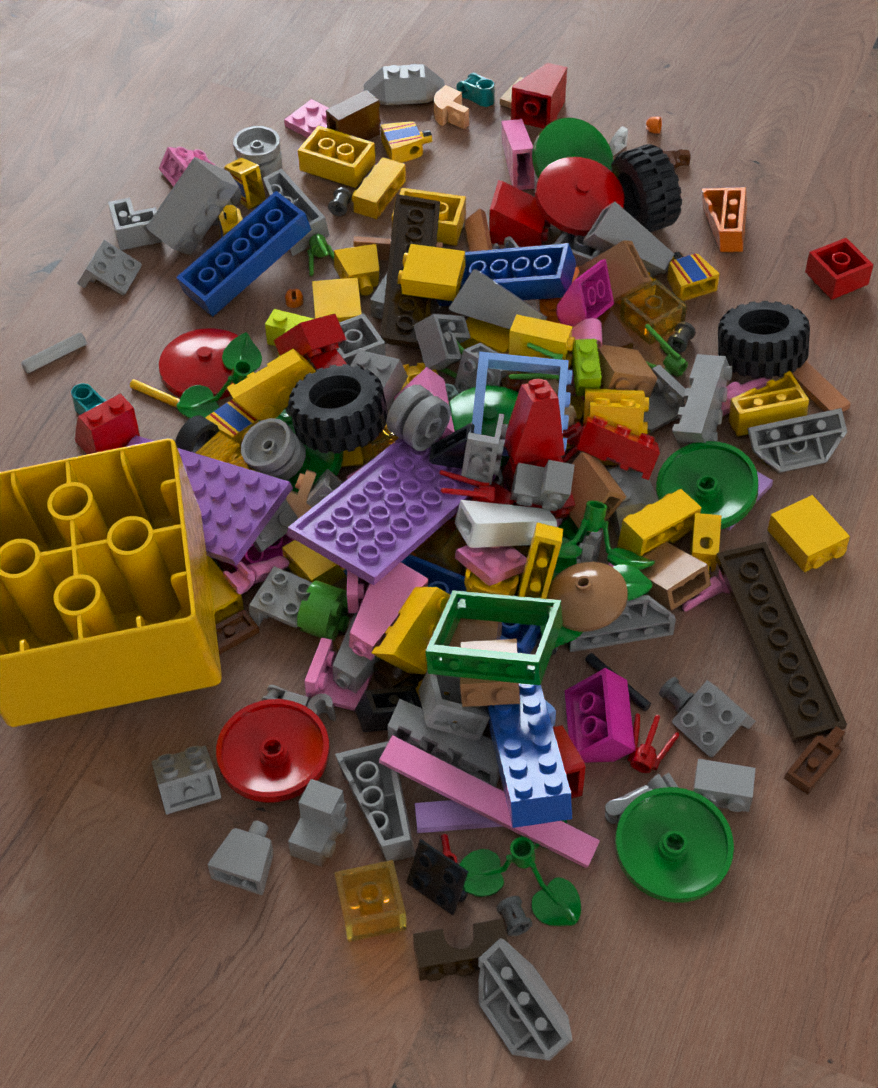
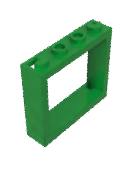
M452 591L425 651L428 674L541 685L563 623L561 600ZM461 618L546 626L536 655L449 646Z

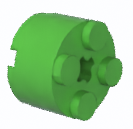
M316 580L306 591L311 593L308 600H302L300 604L297 626L301 628L300 631L334 641L340 631L345 632L349 625V617H347V590Z

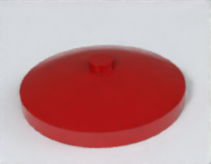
M582 157L562 158L549 164L540 174L535 189L536 204L544 218L559 230L573 235L587 236L602 210L613 202H616L622 208L624 206V192L618 178L604 165Z
M203 328L189 331L172 340L165 347L159 359V371L164 386L180 398L186 389L194 385L206 386L212 391L213 397L216 396L232 374V370L227 369L222 362L223 352L227 345L238 335L223 329ZM226 389L219 400L231 396L228 389Z
M285 699L262 700L242 708L225 723L216 744V759L219 771L227 785L247 799L267 803L286 801L303 794L311 779L318 781L327 767L330 754L328 733L321 719L308 707Z

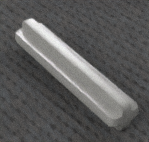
M77 333L21 362L22 368L26 373H31L85 346L86 339L82 333Z

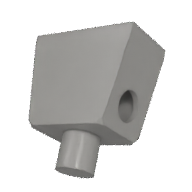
M253 821L248 832L238 828L232 829L208 863L211 879L263 895L274 853L272 841L265 837L269 829L268 826L263 822Z

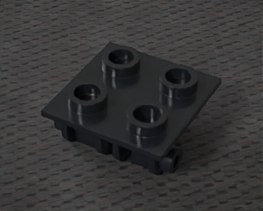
M420 839L406 883L453 916L458 902L463 903L468 896L464 884L469 871Z

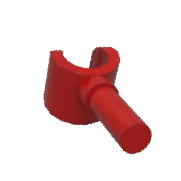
M441 835L442 853L457 863V857L450 850L448 835Z

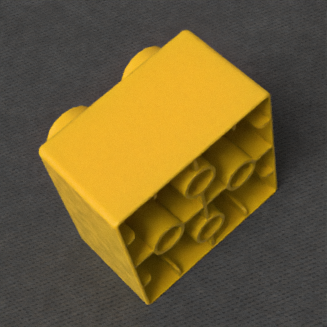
M167 438L0 472V715L8 726L17 727L216 686L221 682L222 673L202 515L173 439Z

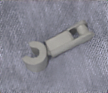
M269 685L267 696H263L261 699L262 701L279 697L291 700L308 707L318 717L320 713H327L330 720H336L332 698L327 694L320 693L311 698L287 691L276 685Z
M669 773L663 777L657 774L647 785L607 802L605 805V818L611 824L619 823L621 815L627 806L641 794L657 788L678 786Z

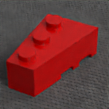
M596 415L593 418L587 416L577 440L576 449L603 461L609 460L617 463L623 470L628 471L630 468L643 473L641 478L649 481L660 454L658 444L654 442L655 438L641 433L640 436L630 433V428L620 424L614 427L607 424L608 420Z

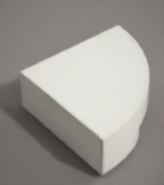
M623 126L619 128L610 142L609 146L613 156L627 146L628 129Z

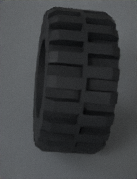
M651 144L619 153L612 162V169L610 171L618 178L623 188V209L650 233L673 225L679 218L682 210L680 208L682 205L680 194L682 192L678 183V175L675 174V168L670 163L667 154H664L661 148Z
M754 301L746 305L740 304L735 309L731 308L720 319L718 324V356H726L729 366H732L733 373L738 372L740 376H751L755 379L759 377H765V379H771L774 376L782 377L786 372H795L808 359L810 340L809 320L798 308L794 309L792 305H783L781 302L776 301L774 303L769 301L756 303Z
M343 364L342 366L330 365L326 369H323V367L317 369L315 373L307 374L303 381L299 380L289 396V409L296 436L304 445H307V447L314 451L318 449L321 453L333 452L334 454H340L341 451L347 450L348 452L355 451L357 447L362 448L368 445L370 440L374 441L386 426L388 410L381 381L374 373L368 369L364 370L361 366L355 365V367H351L350 364Z

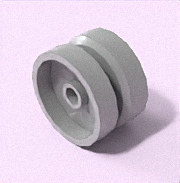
M252 126L244 128L236 134L233 140L235 160L244 158L258 164L262 179L281 169L280 137L276 131L264 126Z
M412 385L400 393L392 403L386 420L387 429L398 438L404 439L415 450L424 451L436 443L445 432L450 420L451 409L445 401L437 396H433L423 386Z
M269 418L258 422L245 434L241 444V454L244 461L256 472L287 481L295 476L303 466L306 458V448L286 423L280 419Z

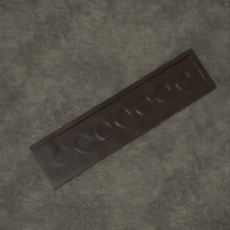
M396 194L380 336L385 344L420 349L413 325L430 316L431 298L402 294L401 284H398V274L400 270L404 269L403 256L404 253H408L410 244L436 247L440 201Z
M761 542L717 553L716 562L792 741L797 742L816 737L817 735L831 733L836 726L842 730L845 729L847 726L846 720L767 543Z

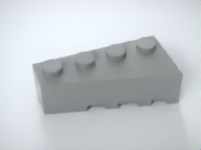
M697 354L689 378L691 388H686L684 393L685 407L679 408L677 414L680 418L679 424H674L672 429L680 448L696 442L706 443V441L718 440L716 429L717 425L722 422L723 412L721 407L722 402H726L727 380L730 381L732 377V366H729L726 356Z
M389 741L335 754L341 772L387 863L415 856L399 773L379 763V759Z

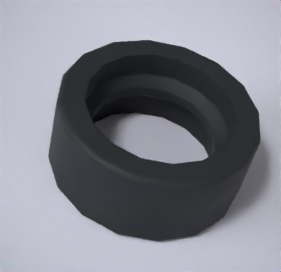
M201 415L193 416L186 421L178 432L175 440L177 448L195 453L219 432L218 425Z

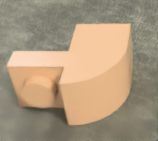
M445 85L435 94L434 118L438 124L444 126L449 122L462 129L469 126V108L462 106V92Z
M308 469L305 475L300 473L295 485V488L299 489L298 493L291 490L286 497V501L298 519L312 508L306 502L316 473Z

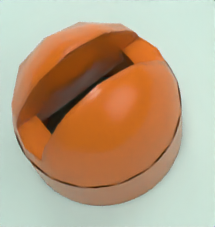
M650 117L646 121V129L650 133L660 134L662 128L661 117Z
M297 288L289 289L285 295L286 305L290 308L302 306L304 302L302 292Z

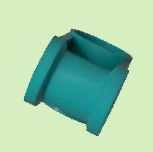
M473 72L468 75L466 80L460 81L456 85L457 91L462 92L463 98L473 101L480 106L488 107L495 103L494 82Z
M85 383L75 385L71 390L74 408L79 415L107 401L90 385Z

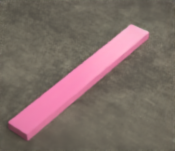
M393 735L379 759L380 764L523 837L531 839V841L586 869L600 840L563 821L513 828L503 791Z

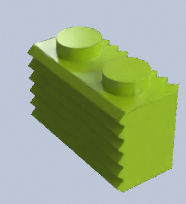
M577 339L574 342L572 367L577 396H584L585 388L600 389L602 376L596 339Z

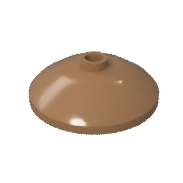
M583 562L564 569L553 579L549 587L547 599L561 600L563 627L574 631L586 632L601 629L614 622L621 615L627 604L628 589L623 576L615 568L599 562Z

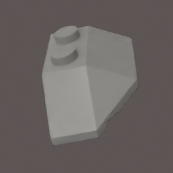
M424 64L383 66L364 84V91L367 90L373 96H376L380 104L383 105L417 104L433 101L435 94L445 84L440 76Z
M842 408L747 428L753 453L778 473L826 463L847 433Z
M607 465L605 468L627 496L609 518L619 539L624 518L639 512L646 505L653 504L659 501L650 480L641 478L643 473L630 468L628 471L620 468V465Z
M649 595L641 596L627 601L621 615L611 624L598 630L583 632L577 639L569 642V651L575 652L670 636L674 634L676 618L674 614Z
M502 938L478 958L480 968L479 1005L511 1054L550 1061L573 1039L568 1015L542 977L529 961Z

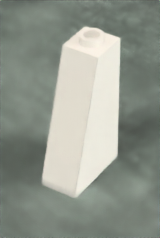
M468 500L460 501L455 520L456 527L468 547L471 548L531 545L536 523L557 527V520L552 513L543 508Z

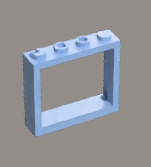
M479 352L472 423L475 425L474 433L481 434L488 368L559 375L558 397L562 433L563 430H567L569 415H564L565 407L570 405L571 393L566 392V386L571 385L572 370H568L569 360ZM563 438L564 451L566 452L567 438ZM503 448L502 456H509L505 448Z

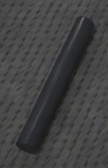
M590 653L585 659L598 672L604 668L614 672L593 653ZM628 684L629 699L643 711H647L651 706V702Z

